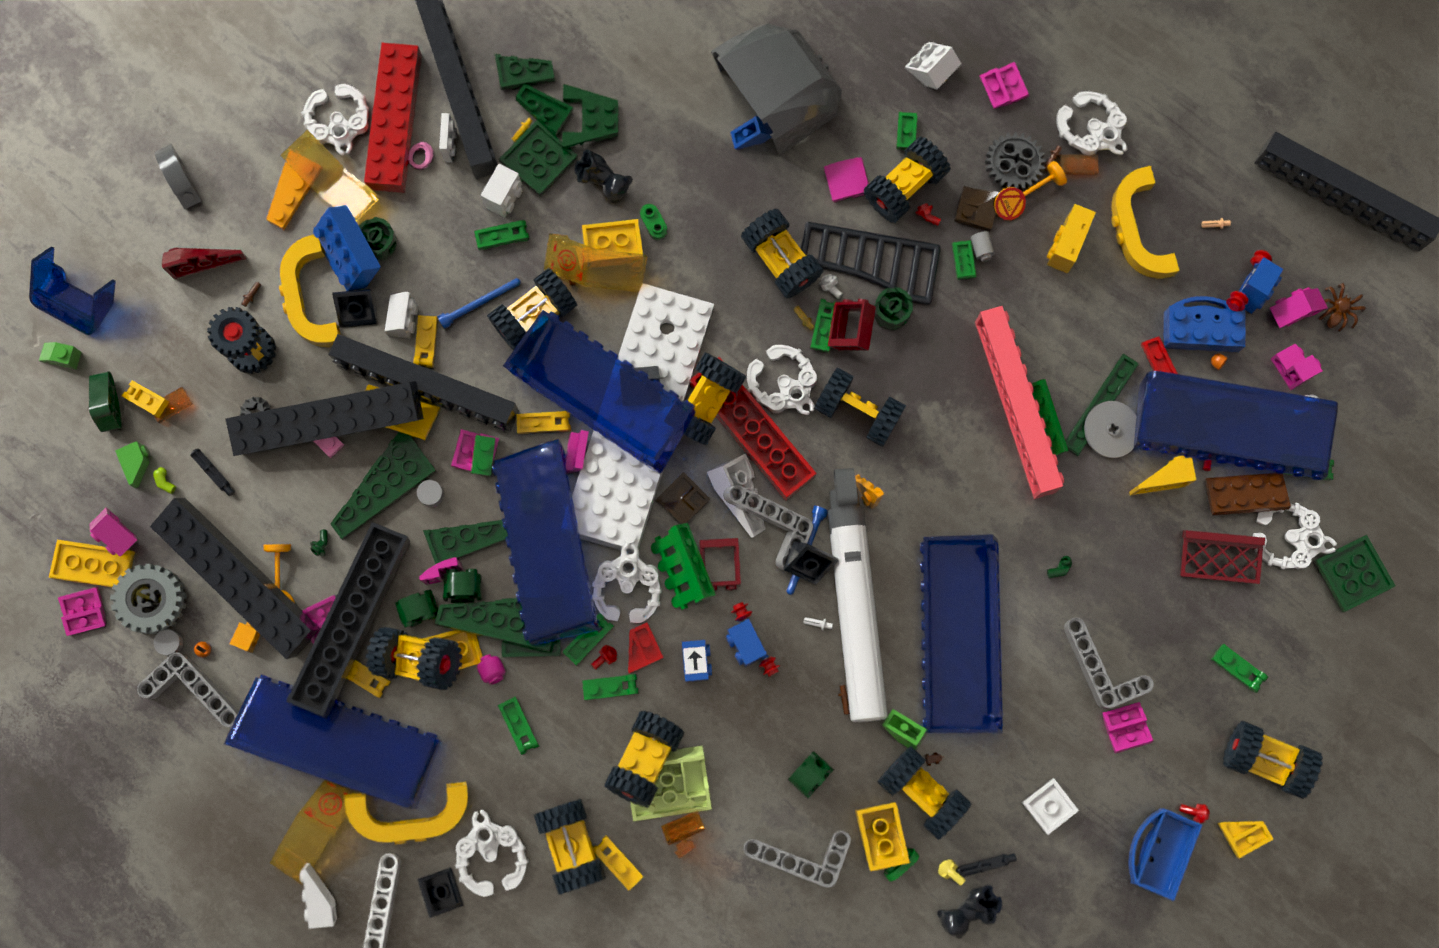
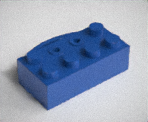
M348 205L328 207L313 229L314 236L319 238L331 268L337 275L339 283L344 285L346 291L364 289L369 285L381 266Z
M1207 296L1190 297L1178 301L1164 311L1163 345L1167 349L1240 352L1245 347V310L1232 311L1226 301ZM1206 302L1218 305L1224 309L1206 305L1184 307V304Z
M1158 809L1141 824L1131 843L1129 852L1131 884L1174 901L1202 825L1167 809ZM1152 823V828L1141 845L1139 862L1135 866V850L1138 840L1146 826ZM1150 856L1153 857L1152 862H1149Z

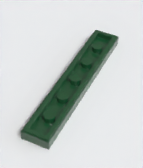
M1124 353L1121 355L1065 440L1068 451L1077 457L1080 455L1087 444L1084 432L1087 415L1096 405L1116 400L1138 367V362Z

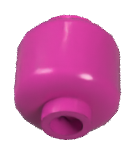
M488 654L480 659L481 662L477 665V671L484 683L494 685L504 679L503 676L506 670L498 656Z

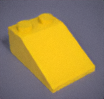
M1185 456L1174 457L1173 460L1168 461L1166 466L1132 489L1129 494L1137 495L1189 486L1196 481L1192 458H1185Z
M453 630L424 638L429 640L437 637L458 643V647L461 648L459 654H462V659H460L462 667H459V670L479 664L481 662L480 659L483 657L477 636L474 634Z
M896 802L855 810L870 871L910 863Z

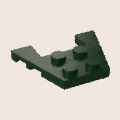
M563 84V102L582 103V131L562 132V150H568L569 147L579 144L582 146L586 142L594 140L597 142L618 136V100Z

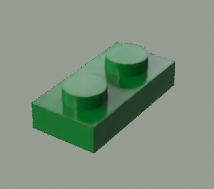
M899 112L896 149L905 150L916 140L918 113Z
M475 436L471 474L491 476L495 438Z

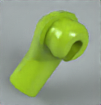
M159 467L153 473L156 486L173 494L176 486L166 481L167 471L165 468Z

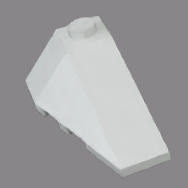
M743 454L709 470L707 474L715 491L752 538L765 530L763 519L729 504L723 497L724 490L727 487L736 485L758 494L757 489H754L752 480L755 477L754 471L747 455ZM733 490L731 493V496L734 500L737 498V492L735 490ZM750 498L748 501V504L751 508L754 506V500L752 498Z

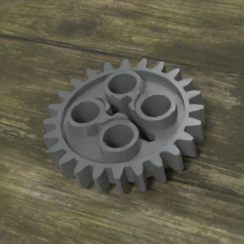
M1008 132L1005 138L1000 135L999 141L995 139L993 145H990L988 148L989 151L986 153L987 159L985 160V164H988L986 171H991L988 177H995L993 183L999 181L1001 182L1000 188L1006 185V188L1020 187L1022 191H1024L1025 185L1031 188L1032 183L1036 184L1037 178H1041V172L1045 170L1043 165L1046 162L1045 159H1041L1044 157L1045 152H1039L1042 146H1035L1037 140L1031 142V136H1028L1026 139L1024 138V133L1018 137L1017 132H1014L1012 137ZM1009 148L1013 153H1007L1005 149ZM1023 153L1029 154L1031 158H1025ZM1005 165L1008 170H1002L1000 166ZM1018 170H1023L1026 175L1019 174Z

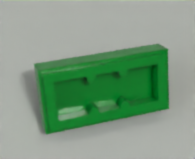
M971 240L953 242L952 249L957 280L976 278Z

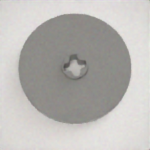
M1106 401L1096 405L1089 412L1085 421L1084 432L1089 446L1096 453L1107 458H1118L1128 454L1136 446L1140 435V425L1137 416L1127 405L1117 401ZM1115 427V431L1109 432V428Z

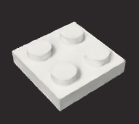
M442 113L439 149L444 161L452 163L453 156H456L454 139H457V127H455L454 120L451 119L449 113Z
M1054 778L1022 802L1046 835H1049L1079 811Z

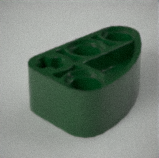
M110 371L89 376V412L100 432H107L122 427L118 394Z

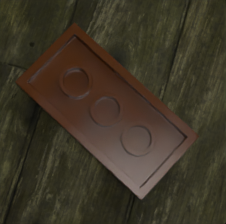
M1281 472L1205 479L1212 516L1289 510L1291 507L1284 476Z

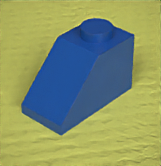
M755 116L730 133L734 148L741 149L764 143L772 138L770 134L773 131L768 123L763 124L761 119Z

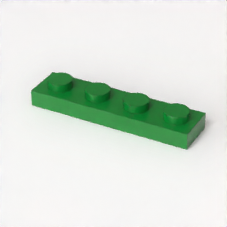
M1041 379L1032 383L1034 391L1032 395L1034 400L1038 401L1040 418H1043L1046 428L1044 430L1046 436H1049L1051 439L1052 447L1050 448L1052 454L1057 456L1067 452L1068 447L1046 379Z

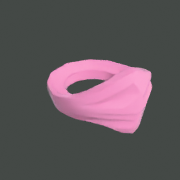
M425 142L412 146L408 158L410 164L416 169L426 168L433 159L432 147ZM422 148L426 151V158L422 164L417 165L413 161V155L415 151Z

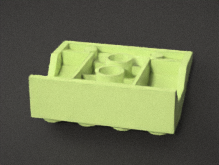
M703 746L677 749L676 752L670 751L655 782L658 790L650 807L645 808L630 802L633 821L712 810Z

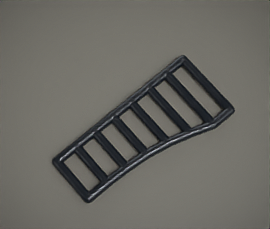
M809 221L805 223L801 250L806 256L811 230L823 231L818 259H816L822 268L853 275L885 289L899 288L897 287L903 246L913 247L914 253L907 293L911 296L912 302L927 305L932 303L941 250L939 244ZM830 233L841 235L836 263L825 261ZM848 236L859 238L854 268L843 265ZM867 239L878 241L872 274L861 271ZM885 243L896 244L890 282L879 278ZM922 249L933 251L925 296L914 295Z

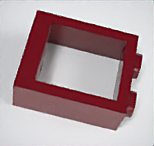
M844 299L843 302H835L828 347L838 351H869L876 306L870 304L866 299H858L856 302ZM861 311L857 338L845 339L849 312Z
M738 538L699 540L700 555L705 568V550L734 549L735 581L711 582L714 591L724 587L727 591L737 590V587H741Z

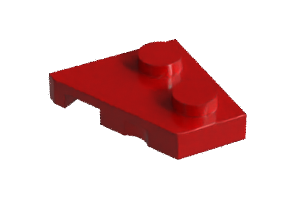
M647 622L629 630V674L663 659V655Z

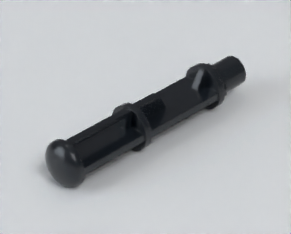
M197 448L191 452L190 456L219 489L228 496H231L235 491L230 487L229 481L226 480L201 450Z
M1015 853L1009 855L1002 854L958 866L956 872L962 877L1008 866L1009 863L1017 861Z

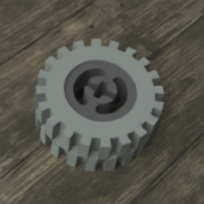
M136 565L133 570L129 568L125 571L126 575H120L117 578L119 580L118 585L114 584L112 587L115 592L114 595H110V600L114 602V605H111L112 611L116 612L114 616L122 622L121 624L124 627L135 632L158 634L159 631L168 630L169 626L173 627L176 624L177 618L181 619L183 615L181 613L182 608H186L184 599H187V595L183 592L185 588L183 583L179 581L177 575L158 565ZM146 585H150V589H144L140 592L144 595L150 596V599H152L153 601L159 602V597L157 593L160 591L161 594L160 605L157 609L149 613H145V610L147 608H153L155 607V605L150 602H146L145 598L137 595L138 606L136 607L135 605L136 592L141 587Z

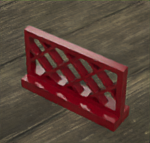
M1183 530L1180 576L1260 584L1263 545H1265L1264 537ZM1188 542L1196 543L1200 548L1193 556L1187 551ZM1214 544L1220 552L1211 558L1205 549L1209 545ZM1219 545H1225L1226 547L1222 549ZM1230 546H1235L1240 553L1231 560L1225 553V550ZM1250 548L1258 549L1257 557L1253 561H1250L1244 554ZM1203 551L1210 560L1200 566L1194 558ZM1220 554H1223L1229 561L1222 568L1214 561ZM1242 555L1249 564L1240 570L1234 561ZM1191 560L1199 568L1194 573H1185L1186 564ZM1212 562L1218 571L1213 575H1208L1203 568ZM1230 564L1238 571L1233 577H1228L1223 572ZM1252 566L1256 571L1255 579H1248L1242 572Z

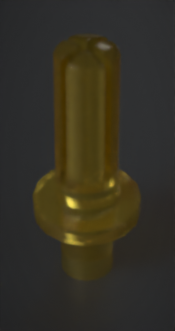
M796 306L794 311L803 321L802 325L812 330L814 328L811 323L812 318H808L802 309Z

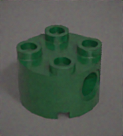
M373 217V219L364 220L359 225V228L377 260H386L397 247L398 238L394 230L385 219Z
M894 287L883 290L878 295L874 305L876 306L874 318L880 326L892 331L903 327L908 322L913 311L911 296L901 288Z
M457 569L446 570V574L442 577L444 581L443 600L445 602L451 599V603H472L474 598H477L478 601L482 599L480 587L482 575L478 574L477 569H466V572H458Z
M431 589L423 591L424 594L422 595L418 592L395 602L401 623L405 628L422 624L424 620H432L437 617L439 608Z
M813 751L787 780L808 799L834 769Z

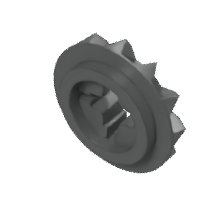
M252 397L245 400V403L240 406V415L251 414L249 409H255L256 407L260 412L271 410L269 403L263 398Z

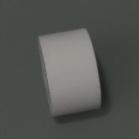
M426 480L419 485L417 497L425 506L435 507L443 501L444 491L436 481Z
M162 630L154 638V648L162 655L170 656L173 653H179L183 648V638L178 632Z

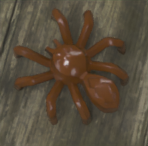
M1344 283L1338 285V288H1341L1339 299L1333 287L1325 288V291L1330 290L1332 292L1335 302L1329 298L1325 299V303H1331L1332 308L1319 317V320H1322L1333 311L1334 313L1329 317L1327 325L1329 328H1334L1342 321L1343 315L1344 322L1338 329L1339 332L1345 328L1348 322L1346 313L1354 317L1355 322L1351 326V329H1354L1358 323V316L1350 310H1361V312L1366 310L1365 306L1351 307V305L1363 298L1362 294L1350 301L1351 297L1347 298V295L1343 298L1345 291Z

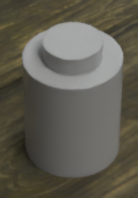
M979 232L971 236L976 258L978 260L981 259L982 262L992 259L995 252L989 232Z

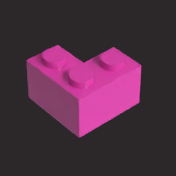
M1308 287L1292 292V296L1288 299L1284 297L1275 301L1276 305L1271 307L1270 310L1279 328H1284L1303 318L1312 317L1328 307L1319 289H1310Z
M1296 343L1271 358L1290 390L1304 384L1323 371L1319 360L1314 358L1313 355L1305 358L1303 350Z
M107 507L89 524L90 536L97 542L102 541L107 545L105 548L112 555L118 554L121 557L137 541V536L121 523V519Z

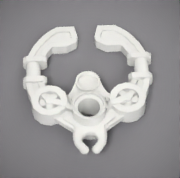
M347 84L335 86V94L341 99L351 97L354 99L355 104L359 105V108L356 109L357 114L351 116L349 121L340 112L331 114L328 127L324 124H317V121L312 119V116L315 115V107L328 101L324 89L313 92L305 104L304 111L301 112L305 118L304 126L308 129L314 142L317 144L329 143L335 145L336 151L341 155L345 154L341 147L348 146L346 153L349 154L352 149L351 141L357 134L365 133L369 127V108L366 106V96Z
M1084 91L1079 92L1073 97L1072 101L1079 108L1085 107L1089 102H1094L1098 106L1103 104L1107 108L1105 112L1109 114L1107 123H1103L1095 118L1090 119L1087 129L1091 135H1086L1083 139L1079 135L1073 136L1069 132L1071 128L1068 127L1067 121L1071 119L1073 110L1064 105L1058 111L1057 127L1060 132L1059 136L1061 138L1064 137L1070 146L1081 150L1085 155H1093L1097 150L1110 149L1113 153L1122 155L1123 151H1127L1126 143L1121 139V130H1123L1126 124V116L1120 111L1115 102L1112 103L1107 98L1106 94L1102 95L1097 92ZM1116 145H1121L1123 151L1117 150Z
M773 345L766 351L771 361L779 360L784 355L789 356L792 360L796 358L800 363L798 367L802 369L798 375V380H794L787 375L779 376L778 386L780 393H773L770 396L765 391L761 393L758 389L759 384L756 382V377L764 369L763 363L756 358L749 364L747 370L749 388L747 390L756 397L758 403L767 407L769 411L780 413L784 409L796 408L801 414L809 415L810 412L803 409L804 404L810 405V411L813 412L815 410L814 403L809 396L811 388L817 384V375L810 364V360L802 355L801 349L797 350L786 345ZM796 393L802 395L799 399L792 398V395Z
M1299 503L1291 504L1290 509L1287 510L1293 512L1292 516L1299 517V525L1301 526L1300 529H1291L1285 534V540L1297 548L1290 558L1283 556V559L1275 558L1274 553L1268 552L1265 548L1267 543L1265 534H1253V537L1265 538L1262 560L1267 563V566L1275 565L1283 570L1293 568L1304 569L1310 565L1311 559L1318 553L1330 554L1335 552V548H1325L1324 544L1326 542L1337 546L1333 538L1324 536L1319 526L1320 516L1318 513L1308 510L1299 505ZM1284 510L1259 512L1256 523L1267 526L1272 520L1273 513H1283ZM1308 538L1316 539L1317 546L1310 545ZM1253 548L1254 551H1255L1256 554H1257V553H1258V549Z
M626 543L621 550L620 557L613 561H604L600 564L595 581L592 583L594 592L591 595V599L594 600L597 609L607 620L618 621L621 613L620 609L614 605H607L604 601L605 595H601L602 588L606 586L605 581L608 582L617 578L621 591L630 593L636 582L640 580L642 584L650 586L649 592L652 593V599L648 600L645 608L632 609L629 617L630 622L641 623L654 613L657 606L661 605L659 597L660 593H662V588L658 578V569L653 565H646L639 558V549L636 544L631 545L634 553L628 554L626 550L630 547V544ZM631 563L633 564L634 568L627 569L625 568L624 564Z
M480 810V814L485 818L482 823L478 822L477 817L479 813L477 811L474 812L472 817L473 829L467 837L461 838L456 845V868L459 869L460 873L459 881L463 882L473 893L485 897L494 894V884L486 880L476 882L472 874L468 875L466 868L469 865L467 858L471 857L476 850L481 853L487 862H493L496 859L499 844L504 847L512 846V852H517L519 861L515 862L517 866L516 871L507 874L502 879L505 890L514 889L519 885L526 871L529 859L526 858L524 851L526 847L517 835L516 829L512 826L501 827L492 823L488 813ZM481 830H488L490 837L483 839L480 836Z

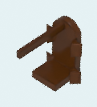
M937 752L930 756L925 754L927 766H931V763L940 764L943 757Z

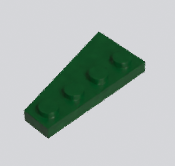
M503 520L423 530L435 564L455 557L459 559L510 539Z

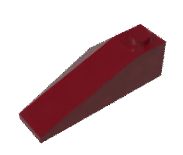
M171 248L168 252L163 253L161 265L173 279L246 260L247 258L242 250Z

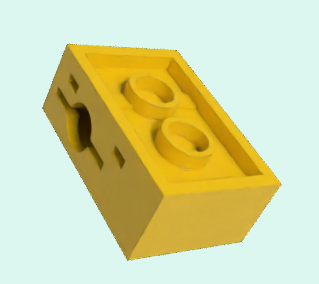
M1074 204L1064 225L1060 226L1059 231H1057L1054 237V243L1046 257L1049 259L1048 266L1068 274L1076 262L1096 212Z
M638 219L582 225V238L587 268L642 262L643 251Z

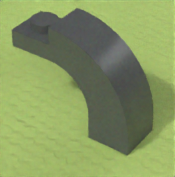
M169 144L155 151L158 165L184 210L201 202L173 145Z

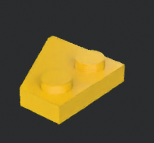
M1264 821L1218 823L1237 858H1241L1273 840Z

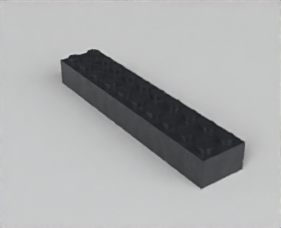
M415 0L475 179H480L492 175L498 163L443 0Z
M1276 131L1264 144L1254 162L1260 169L1275 174L1277 178L1290 182L1294 187L1307 191L1309 195L1324 200L1326 204L1341 209L1343 213L1358 218L1360 222L1375 227L1377 231L1390 235L1392 239L1407 244L1413 250L1421 251L1433 242L1439 233V217Z
M337 334L328 354L333 359L332 362L337 364L336 367L344 371L348 369L353 370L354 374L365 378L366 375L371 377L373 382L381 385L383 382L393 386L416 381L419 396L424 398L425 402L432 405L438 403L442 405L441 408L450 412L456 410L459 412V415L468 419L470 416L474 417L478 423L483 425L492 424L496 430L505 432V430L511 432L516 420V414L519 413L515 402L340 334Z
M413 381L225 418L233 456L418 421L424 419L417 383Z
M173 498L150 526L285 659L296 657L319 631L320 628L186 498Z
M374 522L371 523L286 700L289 705L325 720L328 719L410 544L408 536Z

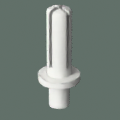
M807 617L804 618L806 620L804 624L821 627L823 631L824 628L832 629L833 624L826 622V619L821 621Z

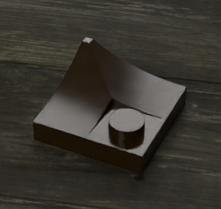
M964 186L961 191L954 222L990 232L996 214L994 203L999 192Z
M683 472L655 502L680 524H684L710 498Z

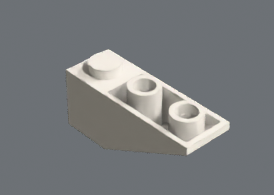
M306 863L300 872L301 883H304L305 889L302 892L303 902H306L307 908L304 912L305 921L308 922L309 928L332 927L337 920L335 899L311 864Z

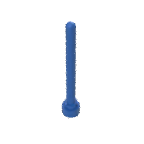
M516 278L450 314L442 313L437 318L442 327L446 329L451 326L450 324L453 323V320L519 286L521 281Z
M814 506L812 510V518H814L812 521L813 530L807 542L811 546L820 522L828 514L827 509L819 506ZM793 574L787 588L789 595L794 593L800 578Z

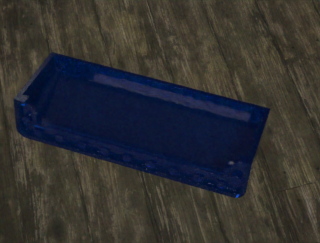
M542 310L503 367L523 383L660 475L696 413L694 410L695 406L688 400L683 402L678 399L680 396L671 389L669 392L664 390V385L659 381L654 380L652 382L649 380V375L642 370L635 371L633 369L634 366L627 360L620 361L618 359L619 356L613 351H605L603 349L604 346L598 341L594 340V342L588 340L589 336L581 330L576 332L573 330L575 327L569 322L565 321L562 323L559 321L560 317L552 311L547 313Z
M1150 371L1139 385L1134 447L1143 451L1155 450L1161 454L1172 453L1178 454V456L1196 457L1201 461L1213 460L1219 464L1231 463L1237 467L1248 466L1254 467L1255 470H1271L1277 474L1289 473L1295 477L1306 476L1311 477L1313 480H1323L1328 476L1338 403L1332 400L1180 374Z
M559 438L497 459L495 464L492 465L493 474L498 479V482L495 483L496 490L501 495L499 507L501 512L504 511L505 516L502 519L504 530L508 532V536L505 537L508 548H511L512 553L509 555V561L515 569L512 577L514 584L518 585L516 598L522 607V610L519 611L520 619L522 622H525L526 629H523L525 641H529L531 646L601 630L593 603L565 464V450Z
M993 534L923 537V542L920 543V551L924 559L920 565L921 573H924V581H921V592H924V600L921 601L924 619L921 621L922 631H925V639H922V650L925 651V658L922 659V669L925 670L922 687L923 690H926V698H923V709L926 710V717L923 718V727L927 729L926 733L1002 734L1003 702L998 539Z
M262 674L260 677H255L225 739V745L410 809H417L441 740L437 739L438 735L427 731L425 735L418 733L419 728L410 725L407 728L401 727V722L389 719L388 722L381 720V715L372 712L370 716L363 714L364 709L355 706L349 709L344 707L345 703L337 700L328 719L325 720L293 707L286 702L292 690L289 688L290 684L279 681L278 684L271 682V677Z

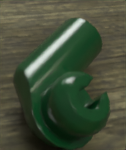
M1063 556L1057 568L1047 569L1048 578L1066 576L1072 566L1071 558Z

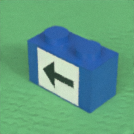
M705 640L682 642L685 682L708 681V676H712L711 664H707V656H710V644H706Z

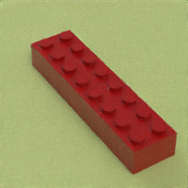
M381 42L364 183L368 190L405 193L422 57L418 45Z
M698 373L690 379V386L693 390L703 374ZM743 384L737 393L729 392L716 418L783 499L787 501L811 482L817 473Z

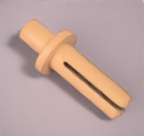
M1223 218L1217 221H1202V228L1220 227V229H1223V226H1231V221H1223Z

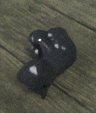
M588 149L583 152L582 158L575 165L577 182L583 184L592 182L603 186L605 196L612 203L619 202L633 182L631 176L615 174L601 155Z
M985 885L972 889L968 893V897L957 909L938 910L937 914L941 919L944 930L948 934L956 938H962L968 932L970 922L981 920L982 924H995L997 914L1002 909V899L1000 896H995L991 885Z

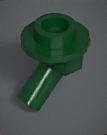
M326 529L320 530L319 541H312L310 543V550L316 556L324 557L326 555L328 531Z

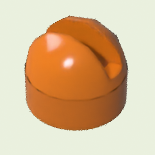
M1215 354L1211 358V364L1214 368L1220 370L1228 358L1222 354Z
M198 642L194 647V652L199 657H207L211 653V646L207 642ZM200 646L201 648L205 649V653L200 651L198 647Z

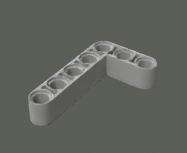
M742 486L727 487L723 493L726 502L787 531L776 558L777 568L785 571L784 560L786 557L788 558L792 541L808 542L813 530L811 520ZM733 490L737 492L735 500L731 496ZM750 498L754 500L752 508L748 504ZM767 506L771 509L769 516L765 512ZM784 514L788 517L786 524L782 521ZM800 522L804 524L803 531L799 529Z
M1076 617L1064 624L1065 634L1094 699L1100 708H1113L1152 691L1154 686L1153 680L1146 675L1136 677L1113 687L1084 621ZM1072 622L1078 625L1079 629L1077 632L1071 630L1070 625ZM1080 640L1086 643V650L1079 648L1078 643ZM1088 658L1093 659L1095 663L1093 669L1087 666ZM1097 676L1103 680L1101 687L1095 684ZM1140 680H1144L1146 682L1145 690L1140 689ZM1122 687H1125V688L1128 689V692H1129L1128 697H1123V696H1122V694H1121V689H1122ZM1105 694L1111 698L1109 705L1103 702Z
M171 654L138 685L137 691L139 696L155 699L179 678L223 726L236 728L242 723L241 713L185 654ZM181 657L182 664L177 667L176 660ZM166 671L168 676L166 680L162 681L161 674ZM194 671L195 679L190 681L188 676L190 672ZM151 685L153 690L151 694L147 695L146 688ZM207 685L208 693L203 695L201 690L203 686ZM220 699L222 705L216 710L214 704L216 700ZM233 713L235 720L229 724L227 718Z
M836 831L830 840L822 865L755 839L747 840L743 849L750 858L829 888L835 885L850 846L851 838L845 831ZM839 834L846 836V843L842 846L836 843V837ZM753 842L758 845V851L755 854L747 852V845ZM774 850L777 857L774 861L766 859L767 851ZM832 853H837L840 859L837 864L833 865L829 862V856ZM789 857L795 860V866L791 869H787L784 865L785 859ZM806 865H812L814 868L811 876L803 874V868ZM826 872H830L833 877L832 881L828 884L822 881V875Z

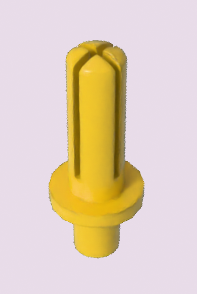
M530 118L525 123L521 122L522 126L512 137L514 142L529 128L533 122Z

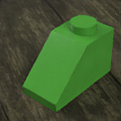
M48 342L43 345L39 361L76 370L82 352L74 346L58 342Z
M136 441L115 450L128 484L134 488L139 487L150 462L148 459L150 454L147 447Z
M892 709L882 725L899 743L907 748L912 746L916 751L924 740L927 729Z

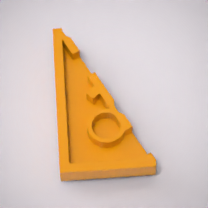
M859 474L856 475V486L863 495L861 499L866 507L870 506L873 509L880 503L884 492L879 487L874 488L873 483L865 478L861 479Z

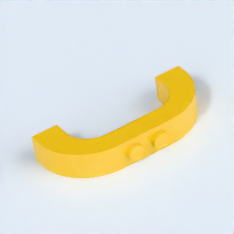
M1151 166L1142 167L1129 173L1122 180L1113 195L1111 206L1113 215L1112 225L1117 230L1116 240L1118 245H1121L1123 255L1129 265L1140 274L1151 278L1173 277L1179 272L1175 253L1162 256L1149 253L1143 247L1131 207V197L1137 192L1151 190L1155 184Z
M309 235L292 244L283 256L280 266L282 285H279L280 294L284 296L285 300L282 306L284 313L288 315L292 327L304 340L315 346L332 347L337 334L341 335L338 324L334 322L316 325L309 322L306 316L299 279L301 269L311 260L326 257L319 238Z
M467 782L447 784L448 798L446 806L438 815L433 817L392 822L379 821L370 814L367 808L366 792L345 795L347 817L358 833L373 841L394 842V844L406 843V840L413 839L415 842L426 841L427 838L436 837L448 832L460 821L467 806Z

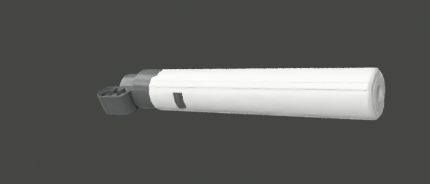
M854 468L834 470L835 489L829 491L831 509L828 510L832 556L838 558V562L834 565L850 719L852 722L878 721L886 719L888 714L864 507L860 506Z

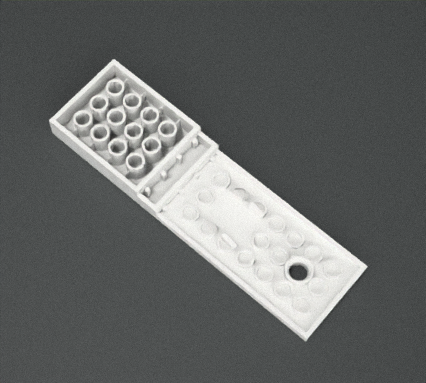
M642 283L584 458L583 469L580 470L562 525L563 534L620 551L626 543H629L630 547L626 552L630 554L634 553L631 547L632 544H636L639 549L675 431L673 427L665 422V419L674 404L683 406L714 308L713 303ZM664 323H670L674 326V331L666 335L661 332L660 327ZM658 366L662 403L623 406L620 369Z

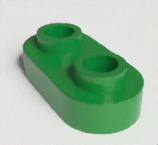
M653 204L644 205L640 210V217L648 233L653 239H663L667 235V225L658 208ZM650 210L653 213L651 215H647L646 212ZM659 226L661 230L656 231L654 228Z
M906 848L910 863L884 868V876L888 881H895L918 861L919 854L914 848Z

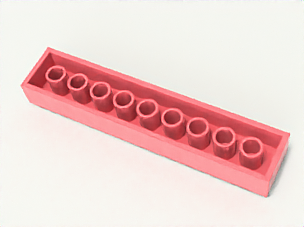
M1003 306L980 312L975 324L1033 498L1037 499L1054 494L1063 487L1064 478L1062 473L1058 472L1056 466L1058 465L1056 455L1052 454L1050 448L1052 447L1050 437L1046 436L1044 430L1046 428L1043 418H1040L1038 413L1040 410L1039 404L1033 398V386L1027 380V368L1020 359L1021 350L1019 346L1015 345V333L1009 327L1008 312L1004 311Z

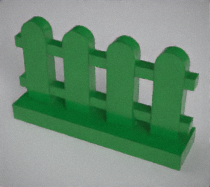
M688 523L671 527L668 531L669 535L663 538L661 536L655 537V542L651 545V551L654 554L660 553L662 560L658 562V569L661 572L667 571L669 578L665 580V587L668 590L674 589L676 596L672 598L671 603L675 608L681 607V610L688 608L687 604L694 600L695 603H698L703 599L716 595ZM674 546L676 553L668 556L666 550ZM681 564L683 571L675 574L673 568ZM688 582L690 589L682 592L680 586Z

